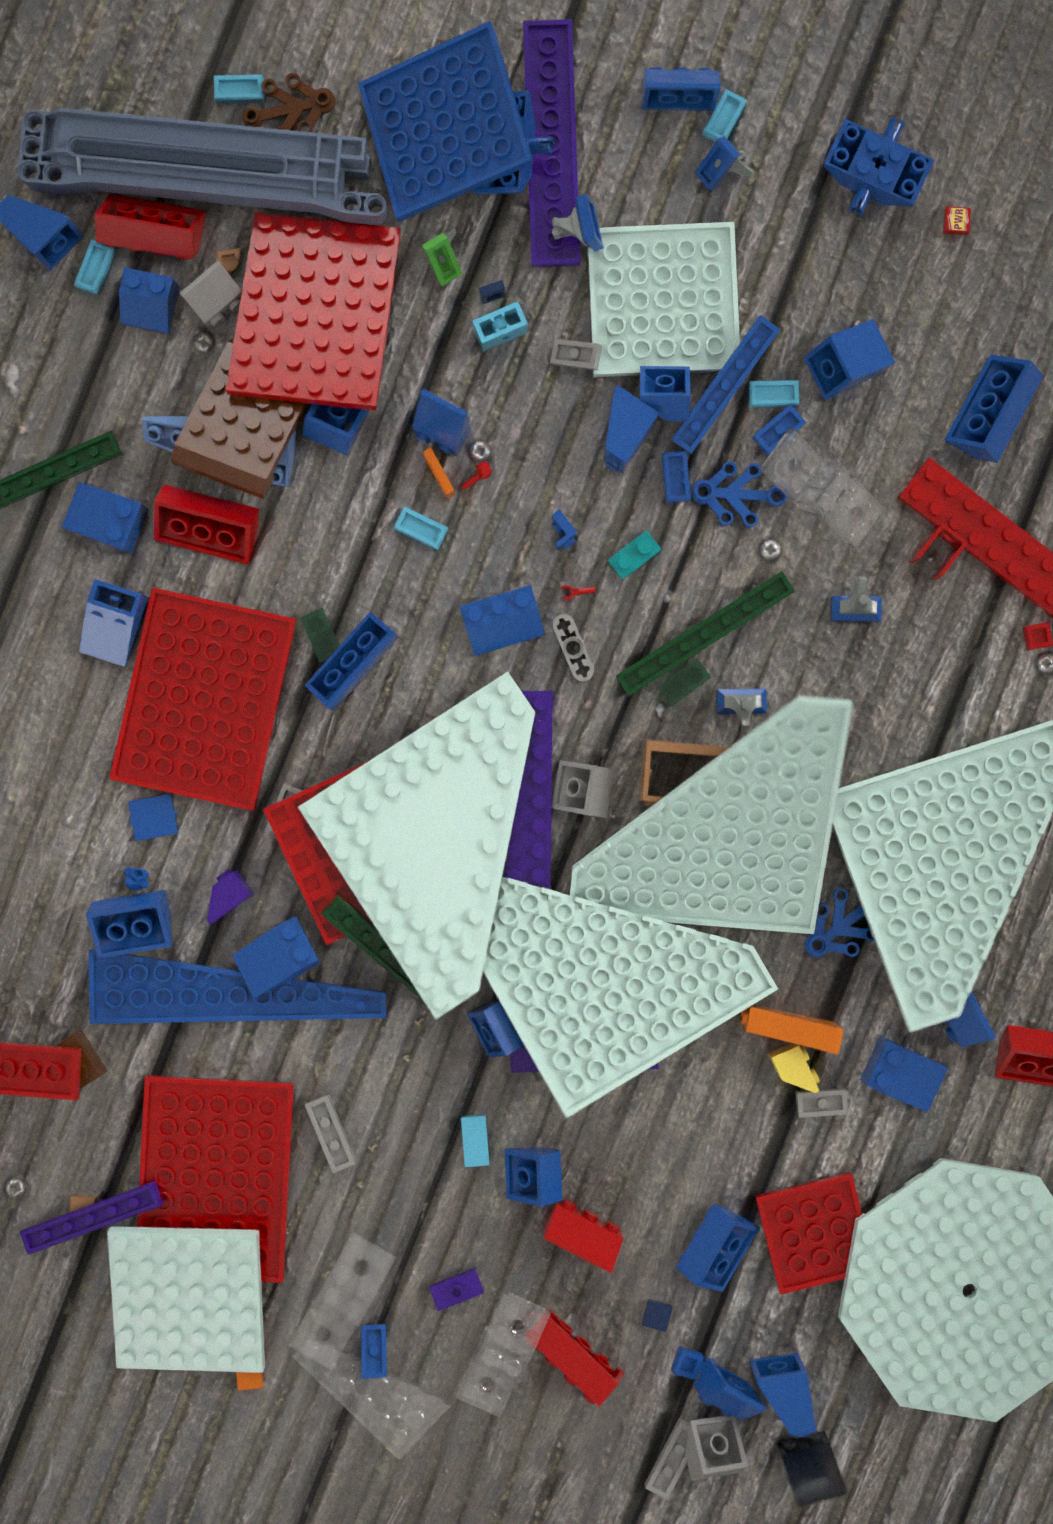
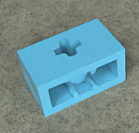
M518 301L472 321L473 330L483 352L528 333V323Z

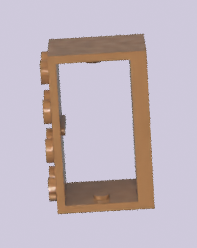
M644 741L639 800L644 801V806H653L663 798L648 796L649 778L651 779L652 769H650L651 752L717 758L730 747Z

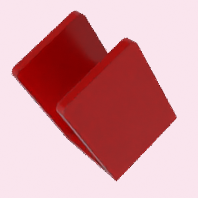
M944 523L932 530L909 560L911 564L918 561L937 536L951 545L954 549L931 579L933 581L945 574L968 544L965 539Z

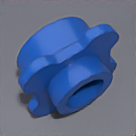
M125 868L124 874L126 878L124 883L127 888L139 891L148 887L147 877L149 873L146 870Z

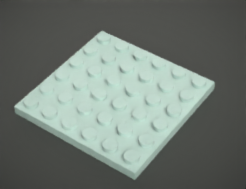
M734 222L600 228L604 249L594 252L588 247L592 343L602 345L598 371L593 370V377L640 375V366L690 367V373L719 372L740 343Z
M149 1227L109 1228L107 1234L117 1368L263 1373L265 1369L259 1230Z

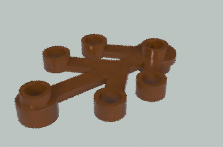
M289 73L286 76L287 87L291 91H299L308 99L298 100L278 88L276 82L268 78L262 82L264 94L278 99L284 105L264 110L248 108L244 111L242 120L245 126L262 127L263 121L287 116L282 126H277L275 129L292 130L302 112L311 110L307 119L301 120L298 123L297 129L301 131L302 127L308 126L309 130L307 132L313 133V127L321 114L331 112L335 107L336 99L331 90L327 88L315 90L302 82L298 74ZM292 79L298 80L294 85H291L290 81ZM268 85L274 86L272 90H266ZM320 98H327L325 102H319ZM253 114L256 115L255 119H253V120H249V119H248V117H249L250 115H253Z

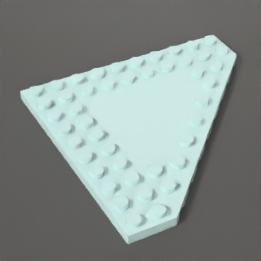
M509 672L495 679L298 807L435 1019L478 992L535 716V711Z
M804 696L795 698L572 866L570 896L662 920L663 922L814 934L852 710L851 700Z
M1053 720L838 788L832 828L908 1032L959 1017L964 1008L965 1001L975 984L982 964L987 958L994 938L1004 921L1011 901L1015 897L1022 877L1032 860L1039 840L1053 812Z
M504 877L501 879L483 973L565 1118L573 1115L778 990L752 945L731 941L723 937L670 924L644 915L630 913L626 910L605 906Z

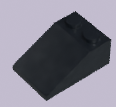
M816 1431L798 1439L788 1438L783 1443L777 1444L784 1471L798 1508L848 1494L825 1431Z

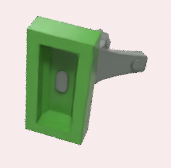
M450 227L445 233L440 235L430 232L427 235L428 242L422 245L436 279L441 286L462 275L450 245L456 234L455 227Z

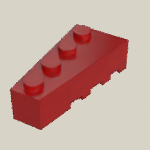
M546 1308L524 1334L527 1338V1343L534 1350L538 1351L539 1349L546 1356L545 1360L551 1367L559 1368L565 1374L564 1379L571 1386H577L583 1392V1397L590 1404H596L600 1407L619 1384L625 1372L619 1367L613 1370L606 1356L602 1353L594 1354L587 1340L579 1335L574 1337L572 1335V1328L550 1309Z

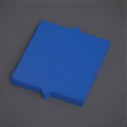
M172 794L128 801L131 815L129 822L133 826L135 841L179 833L176 821L177 811L174 810Z

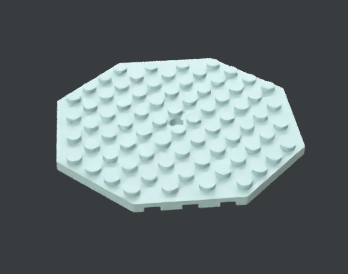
M940 1158L933 1163L931 1168L924 1173L920 1172L906 1182L905 1186L894 1194H889L879 1201L872 1210L866 1214L863 1213L855 1219L838 1317L899 1406L997 1422L1053 1381V1196L1039 1176ZM972 1284L975 1291L970 1295H963L964 1286Z

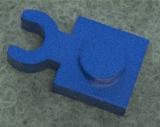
M679 1346L671 1371L673 1374L696 1380L698 1373L702 1374L710 1360L714 1363L716 1362L712 1358L704 1359L701 1352Z

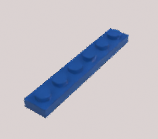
M762 315L758 316L689 413V421H683L671 438L673 442L689 454H692L780 331L778 327Z

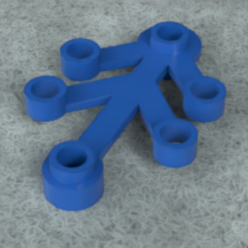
M730 461L724 463L721 470L710 480L701 479L693 484L691 488L693 500L699 504H707L718 516V522L722 526L730 525L734 517L732 512L725 510L716 498H725L742 517L743 525L747 528H752L757 524L758 517L754 512H750L741 500L768 501L771 506L779 507L784 504L788 496L786 489L782 486H773L769 491L741 489L751 479H756L761 474V467L756 463L748 465L746 471L727 488H718L717 486L725 478L733 477L736 473L737 467L735 463ZM731 466L733 473H726L725 467ZM749 468H756L758 473L751 475ZM699 489H706L707 495L701 496L699 494ZM772 494H779L780 500L774 501ZM727 514L730 517V521H722L721 516ZM747 516H752L754 518L753 524H748L746 522Z
M836 888L832 893V897L835 900L832 927L824 933L825 917L829 914V907L824 903H819V906L825 907V912L822 915H819L817 912L814 934H810L805 940V949L813 957H822L828 951L844 953L850 957L857 956L860 949L856 943L852 941L845 944L830 942L838 935L864 938L869 942L875 941L874 938L869 939L867 937V932L870 930L869 926L866 928L850 927L865 915L862 905L844 917L845 902L848 900L849 894L844 888ZM839 891L844 892V898L841 900L837 899ZM816 940L821 942V946L818 949L813 948V942ZM854 945L855 951L851 954L848 953V946Z

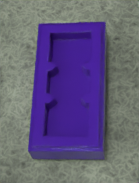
M476 1268L429 1286L438 1311L484 1294Z

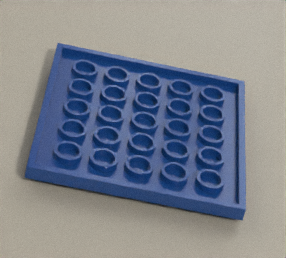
M491 21L358 83L395 218L399 222L534 164L496 31Z

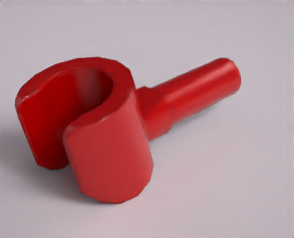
M487 462L476 465L478 474L461 485L464 490L476 481L491 476L492 471Z
M569 585L561 587V590H571L569 597H562L566 601H570L575 596L581 594L595 593V587L573 589Z

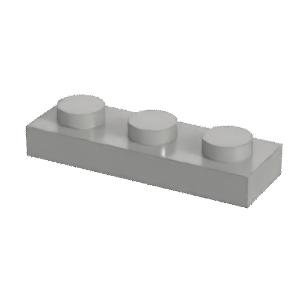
M329 1093L305 1103L306 1110L332 1173L355 1165L357 1162Z
M680 1418L645 1482L647 1490L668 1500L687 1463L685 1453L688 1422Z

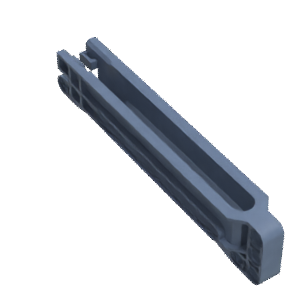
M57 108L49 112L29 111L23 118L18 175L32 191L56 194L98 191L311 212L345 222L381 225L388 218L386 201L381 195L353 191L345 193L346 178L369 180L371 155H366V138L68 108ZM42 124L39 129L34 130L36 125ZM39 148L37 153L32 154L34 149ZM37 172L34 178L29 179V176L32 173ZM57 175H61L58 181H53ZM349 204L357 205L356 209L352 211L347 210L346 207ZM375 206H380L382 208V210L378 213H372L370 211Z

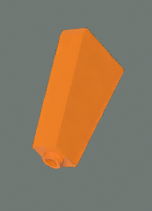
M752 1005L743 1010L740 1016V1024H743L742 1028L746 1032L839 1054L844 1029L833 1021Z

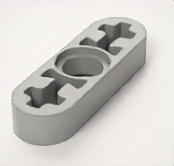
M567 614L558 615L553 621V631L573 678L579 682H586L591 679L594 673V667L573 618ZM563 619L564 622H570L568 632L570 635L574 632L576 637H569L562 642L561 637H565V633L562 629H557V626L560 625L559 620ZM575 641L580 645V652L577 655L567 653L566 645L569 642ZM582 655L585 656V659L581 660L583 667H589V671L586 673L587 677L584 678L581 674H576V671L579 669L577 662L571 664L570 661L578 659Z

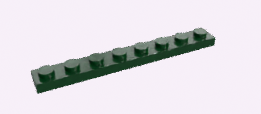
M783 571L620 672L615 677L629 697L788 597L795 590Z

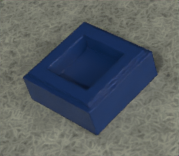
M502 280L479 288L482 304L505 297V286Z
M648 1299L642 1326L666 1332L672 1312V1305Z

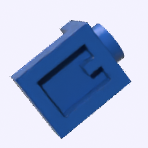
M559 509L552 514L554 522L551 523V526L559 536L563 533L564 537L555 543V548L557 550L561 548L567 550L576 542L574 538L577 537V531Z

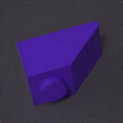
M226 870L216 878L218 882L212 886L207 922L209 924L215 923L254 895V892L238 870L231 873L229 870Z

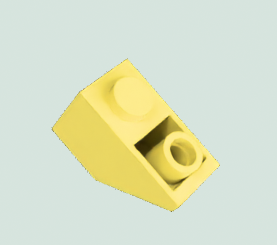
M790 1043L768 1053L777 1075L782 1081L814 1093L819 1092L817 1083L820 1080L814 1068L809 1069L806 1061L810 1060L804 1046L800 1047L798 1044Z

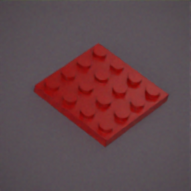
M851 1172L755 1195L780 1295L845 1279L855 1219L862 1215Z

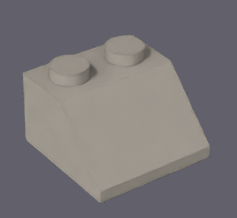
M217 261L181 291L180 294L204 325L211 330L221 326L225 321V317L232 311L236 312L239 310L242 290L221 263Z
M560 760L551 808L607 818L615 769Z
M724 1415L688 1422L685 1455L692 1481L736 1474L748 1467L735 1416L728 1417Z

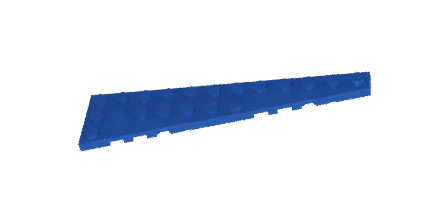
M96 949L88 950L90 1024L387 1017V994L383 991L294 978L254 1000L239 970L131 954L98 959Z

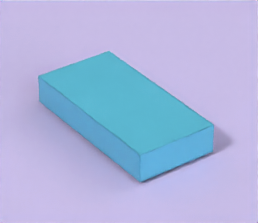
M263 75L214 76L215 103H264Z
M726 89L702 135L714 142H717L723 136L728 139L747 100Z
M91 239L74 286L99 296L116 250L113 247L97 243Z
M799 380L749 382V408L788 407L790 404L793 407L799 406Z
M405 506L394 526V530L436 550H439L449 529Z
M486 1114L461 1116L465 1167L489 1165Z

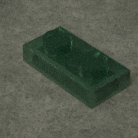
M320 608L300 617V620L319 662L323 663L328 660L340 644L324 609Z
M696 658L658 686L657 689L668 704L673 707L712 677L698 658Z

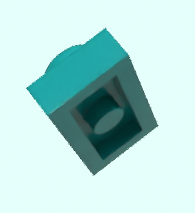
M646 530L608 559L607 562L621 580H624L662 549Z

